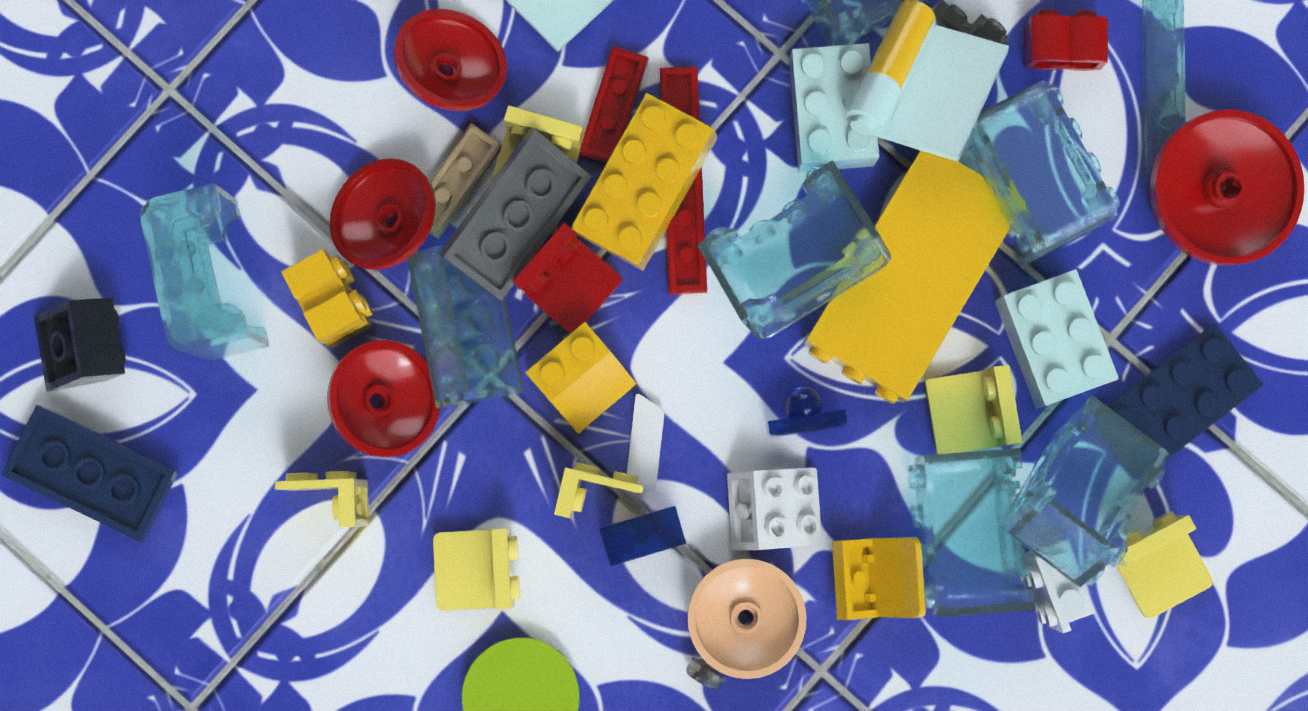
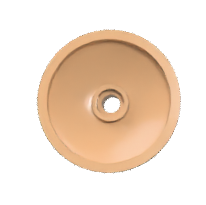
M738 559L721 564L710 571L699 582L689 603L688 629L697 652L712 668L731 677L754 679L778 671L794 657L805 635L806 608L798 587L786 573L764 561ZM742 610H750L752 612L753 620L749 624L739 622L738 615Z

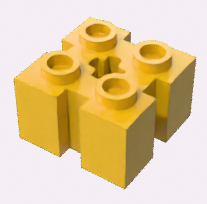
M322 249L281 271L294 298L304 312L303 315L318 342L326 344V346L333 349L373 327L368 319L369 316L373 315V312L362 294L359 295L356 289L352 291L350 283L354 282L355 278L346 262L341 261L338 255L330 257L329 253Z

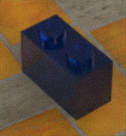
M675 506L599 528L610 566L687 544Z

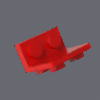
M564 223L512 282L517 289L571 334L584 322L587 323L618 288L623 279L578 240L576 232Z

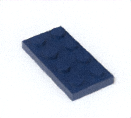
M1213 324L1098 411L1091 419L1136 477L1143 479L1263 386V383L1217 325Z
M36 405L1 475L139 542H144L179 471L46 407Z

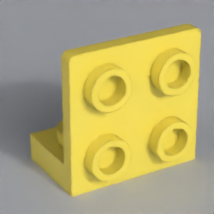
M508 105L504 118L507 131L492 180L530 128L537 130L574 162H578L585 136L583 126Z
M1010 365L997 366L978 372L931 378L925 381L937 455L941 456L1023 443Z
M576 462L574 469L565 467L554 515L573 518L574 511L582 512L587 489L580 488L582 481L642 494L644 486L636 484L637 476L614 471L612 479L598 475L599 467Z
M325 472L326 479L318 480V474L286 473V481H275V490L338 489V495L333 496L332 513L334 520L339 519V527L369 526L368 480L357 479V472Z

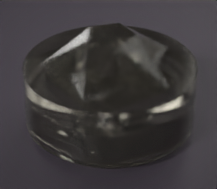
M692 657L686 668V673L692 679L714 690L720 689L727 677L725 674L712 668L703 658Z

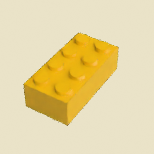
M646 93L571 229L578 236L644 271L671 219L676 214L718 138L715 129Z

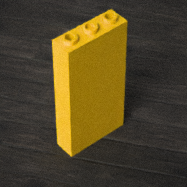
M920 150L805 340L804 344L810 347L808 354L825 364L832 360L843 367L841 373L858 384H862L863 380L877 387L874 393L891 404H895L897 400L902 403L908 401L1026 201L960 162Z

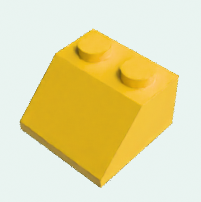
M586 322L525 372L578 434L637 385Z

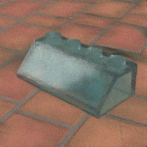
M445 245L433 246L407 258L436 408L467 405L524 393L506 297L502 301L497 299L441 257L439 253Z

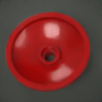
M431 9L420 12L403 24L395 39L393 58L399 76L415 95L433 106L452 111L477 109L492 101L498 95L505 82L507 60L500 42L484 24L467 14L448 9Z
M393 158L371 162L353 173L336 195L330 213V234L333 244L340 255L360 268L381 270L400 264L414 254L427 238L435 217L436 199L431 182L415 165L405 160Z
M377 340L357 346L343 356L331 374L327 390V405L332 423L340 436L350 446L364 454L374 457H395L406 454L420 446L429 437L439 417L441 397L436 376L430 365L419 353L402 343ZM372 395L379 399L378 408H374L371 405L370 399Z

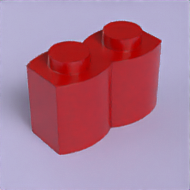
M1045 9L1037 11L1025 23V68L1036 70L1066 69L1094 71L1101 70L1108 63V18L1097 16L1095 11H1078L1069 17L1059 15L1057 10Z

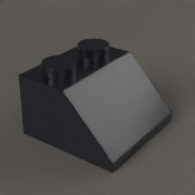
M113 298L68 300L34 317L46 392L108 381L125 374L126 356L120 345L118 333L119 316L114 309Z

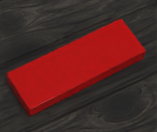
M612 46L586 127L579 156L607 164L628 127L649 57Z

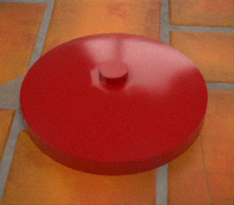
M1218 110L1205 113L1185 122L1165 140L1157 153L1151 171V204L1162 231L1183 253L1208 264L1220 266L1244 264L1270 254L1293 231L1304 202L1303 170L1292 144L1272 123L1246 111Z

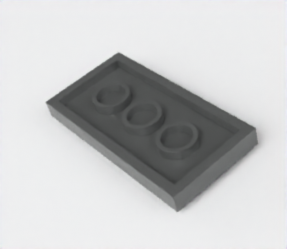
M530 128L439 255L502 301L514 285L512 281L533 259L592 176L537 130Z

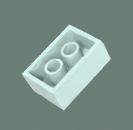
M869 43L792 49L789 69L798 172L873 167L879 159L878 137L873 135L864 136L856 133L850 127V123L846 118L847 111L871 64Z
M1077 269L1006 294L995 301L1036 409L1119 379Z

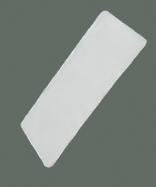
M636 394L627 474L638 477L636 484L644 486L643 491L655 492L665 411L644 396Z

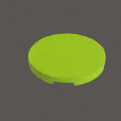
M529 637L506 639L487 648L471 665L462 689L463 711H578L580 704L578 680L568 659L547 642Z

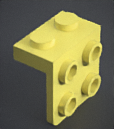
M1173 511L1154 519L1152 521L1153 527L1142 533L1139 530L1132 531L1117 540L1119 545L1108 550L1110 557L1144 617L1153 618L1210 588L1213 584L1209 571L1188 533L1197 529L1190 515H1175Z
M511 528L440 532L434 536L436 606L439 610L495 608L496 610L515 607V599H521L520 576L513 575V560L519 559L518 537L511 536Z

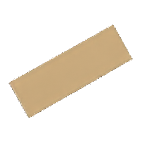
M472 123L430 181L435 193L436 211L429 233L438 240L501 151L502 143Z

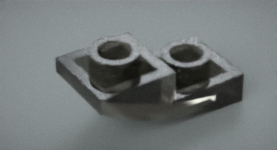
M942 0L933 10L936 25L1004 45H1007L1011 39L1006 35L1007 31L1000 22L993 18L987 19L983 14L971 25L967 21L968 17L964 11L954 4L949 6Z

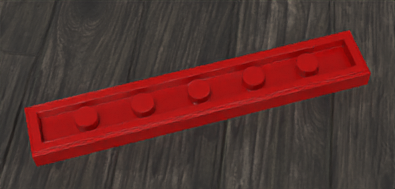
M697 66L659 68L661 101L700 121ZM702 167L666 229L669 295L707 294Z

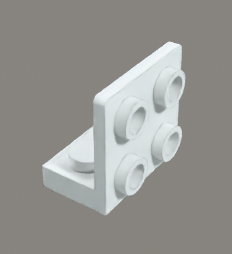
M816 468L727 473L732 551L766 550L822 544Z
M1062 539L1021 554L1024 564L1019 565L1020 572L1027 587L1033 586L1038 601L1033 602L1041 624L1047 623L1048 628L1065 633L1071 631L1069 622L1096 613L1068 539Z

